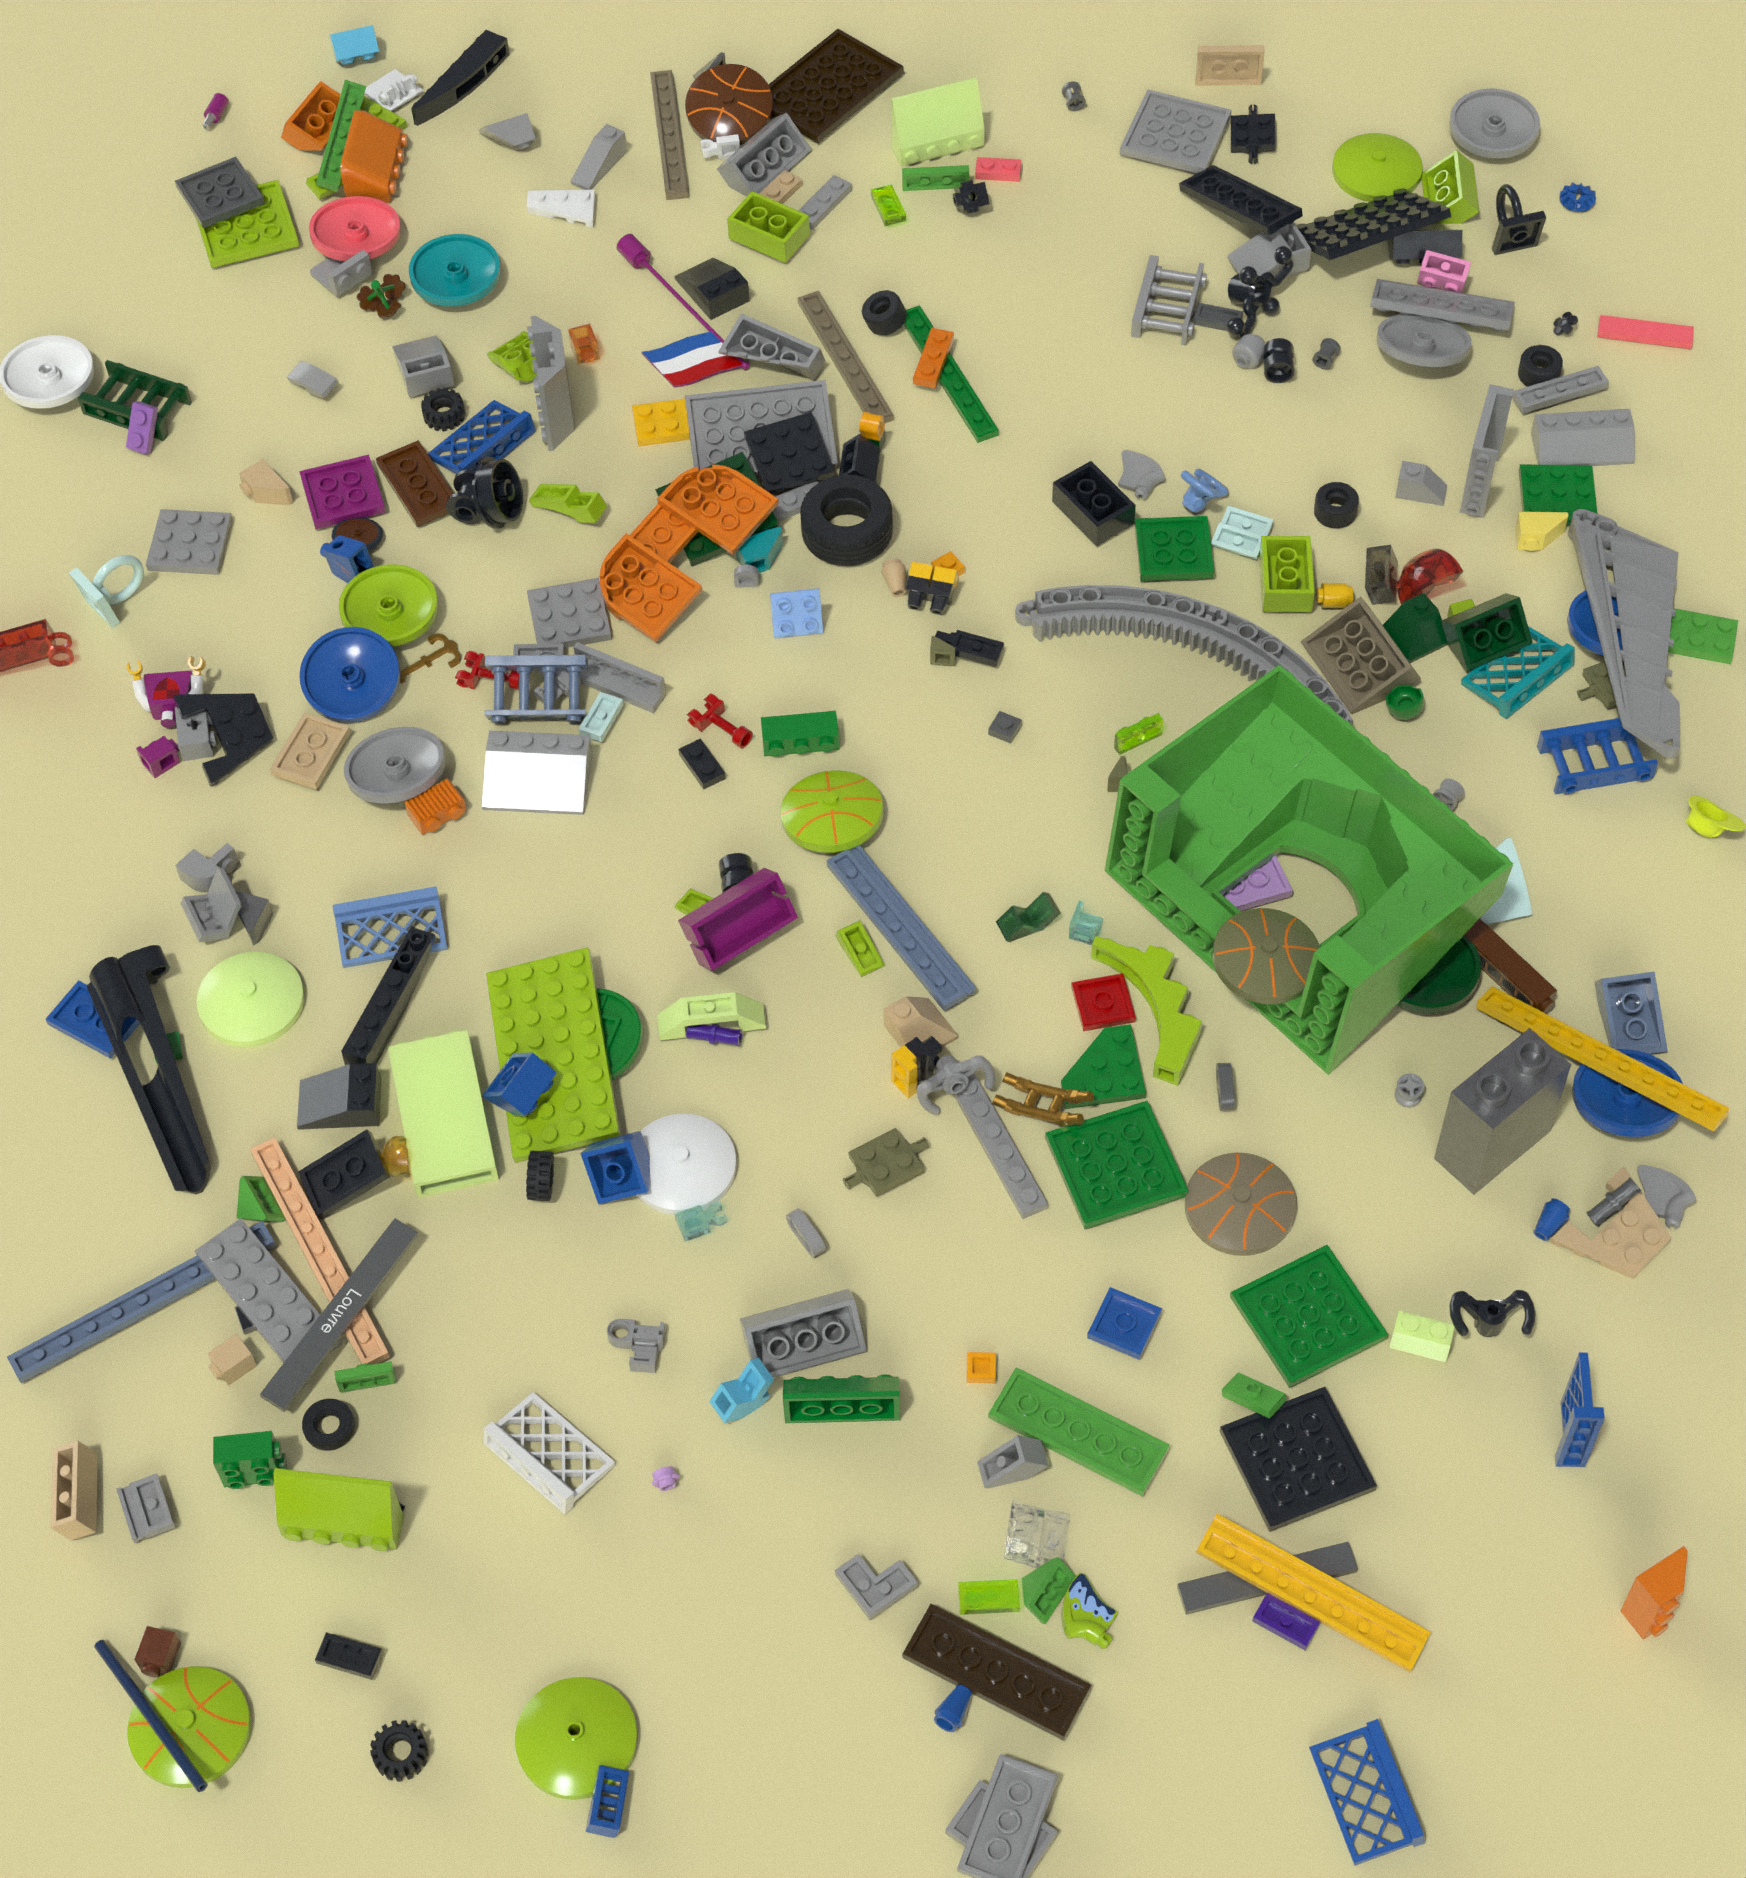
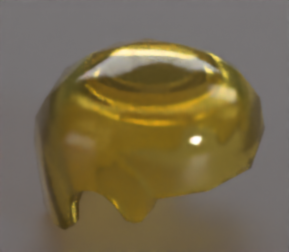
M396 1135L389 1138L381 1153L389 1174L394 1177L404 1178L411 1176L409 1173L408 1149L406 1148L407 1139L405 1136Z

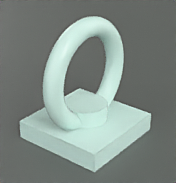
M122 555L105 563L96 573L92 583L77 567L69 572V575L85 601L113 629L120 622L110 605L121 603L135 593L143 580L144 568L136 557ZM123 565L132 566L134 575L128 586L121 592L110 595L102 585L107 575L117 567Z

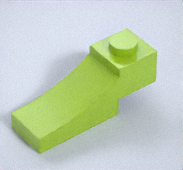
M540 484L529 499L532 507L554 510L575 518L580 523H596L607 508L599 492H580L577 485Z

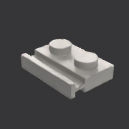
M157 1473L132 1482L125 1488H117L134 1543L139 1542L138 1540L147 1537L148 1539L175 1528Z

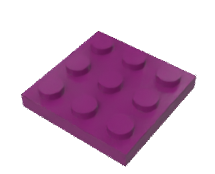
M369 454L299 471L315 530L336 525L346 519L369 517L386 512Z

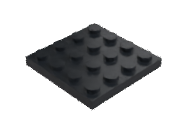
M1326 1387L1286 1401L1270 1419L1259 1413H1254L1220 1426L1219 1432L1269 1532L1376 1491L1377 1485Z

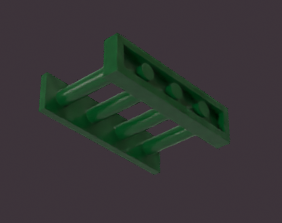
M106 360L105 366L109 378L97 394L91 395L82 392L78 397L83 414L129 429L132 408L125 405L138 388L148 392L142 399V403L151 405L157 395L168 398L157 413L153 437L164 441L168 436L164 422L165 418L177 402L189 406L192 403L188 387L182 383H176L127 367L121 363ZM117 382L128 385L116 402L105 399Z

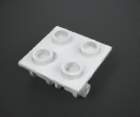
M394 69L367 86L364 94L392 112L422 93L423 90L415 84L417 78L414 74L404 76Z

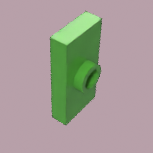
M392 1361L373 1365L364 1363L355 1368L334 1371L335 1381L341 1393L397 1383Z
M1239 1372L1221 1389L1222 1397L1269 1419L1286 1402L1285 1393Z

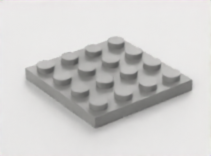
M1147 90L1120 147V155L1199 173L1208 168L1231 118L1232 110Z

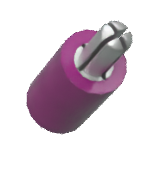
M216 93L204 112V117L206 118L202 124L204 129H209L212 123H217L229 104V100L224 94Z

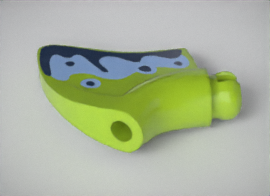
M1079 1573L1074 1578L1064 1597L1061 1614L1064 1633L1067 1639L1083 1638L1095 1646L1099 1645L1100 1648L1106 1649L1113 1640L1112 1635L1106 1631L1115 1620L1118 1611L1108 1606L1099 1598L1090 1581L1083 1573Z

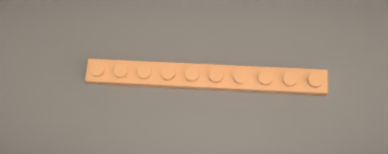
M274 1137L251 1148V1154L330 1303L349 1277ZM364 1307L346 1330L345 1335L360 1363L373 1365L390 1358Z

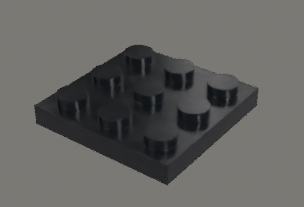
M812 412L744 431V438L763 489L773 495L834 476V469Z

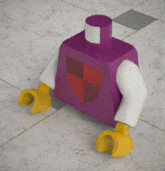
M189 657L188 666L193 669V674L191 670L144 674V678H141L140 674L143 672V666L138 660L139 669L135 672L131 671L130 663H127V671L134 678L132 685L136 700L145 711L151 712L153 719L161 720L163 727L172 728L176 725L174 695L203 694V675H201V671L205 668L206 661L202 657H200V664L197 667L194 666V657Z

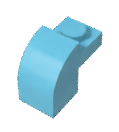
M759 1358L752 1359L738 1379L721 1383L709 1402L724 1423L742 1419L760 1408L768 1400L770 1395L767 1390L774 1381V1378Z

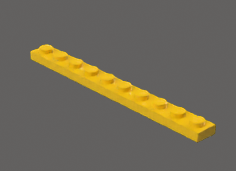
M1493 986L1477 1001L1476 1009L1523 1033L1529 1028L1532 1029L1553 1049L1713 1132L1728 1116L1729 1107Z

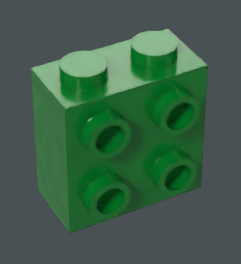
M272 1431L213 1437V1465L224 1487L240 1489L245 1485L252 1484L269 1486L274 1483L273 1473L275 1468L287 1470L286 1454L282 1453L281 1442L276 1441Z

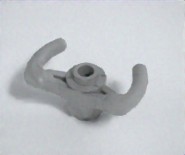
M981 1055L974 1056L963 1062L956 1060L953 1056H944L936 1064V1075L922 1081L917 1086V1097L920 1105L926 1111L937 1115L940 1113V1107L930 1101L928 1098L930 1092L943 1089L948 1094L960 1093L966 1089L968 1077L978 1069H983L984 1086L987 1089H991L995 1081L994 1068Z

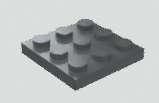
M237 157L175 180L176 188L202 228L265 204L263 196Z

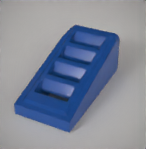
M599 1765L586 1825L587 1833L611 1838L617 1836L620 1831L629 1771ZM603 1779L620 1782L619 1787L604 1784ZM601 1792L617 1795V1799L601 1796ZM599 1805L615 1808L614 1812L599 1809Z

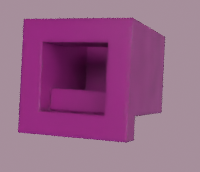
M162 736L145 748L141 746L136 748L142 765L154 778L180 763L177 754L180 750L172 738L168 740L165 736Z

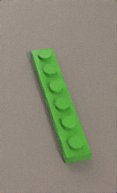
M348 80L344 81L317 178V186L338 192L341 181V160L353 113L361 108L366 90L364 85Z

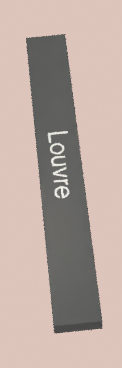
M394 1218L260 1393L262 1399L281 1411H286L418 1237L417 1231Z

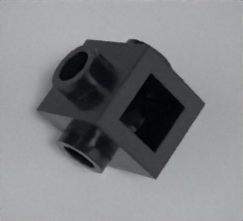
M973 180L961 182V187L954 189V205L958 207L959 211L966 210V214L980 211V206L990 204L985 182L974 184Z

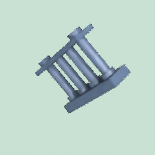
M586 655L485 656V666L488 671H492L494 674V710H485V716L488 720H491V723L503 724L506 723V720L566 719L568 723H580L581 719L586 717V710L579 709V673H582V670H588ZM507 670H517L519 674V710H504V674L507 673ZM532 670H542V673H544V710H529V674L532 673ZM557 670H567V673H569V709L554 710V674L557 673Z

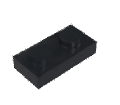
M701 738L678 749L679 756L703 790L726 779L725 772Z

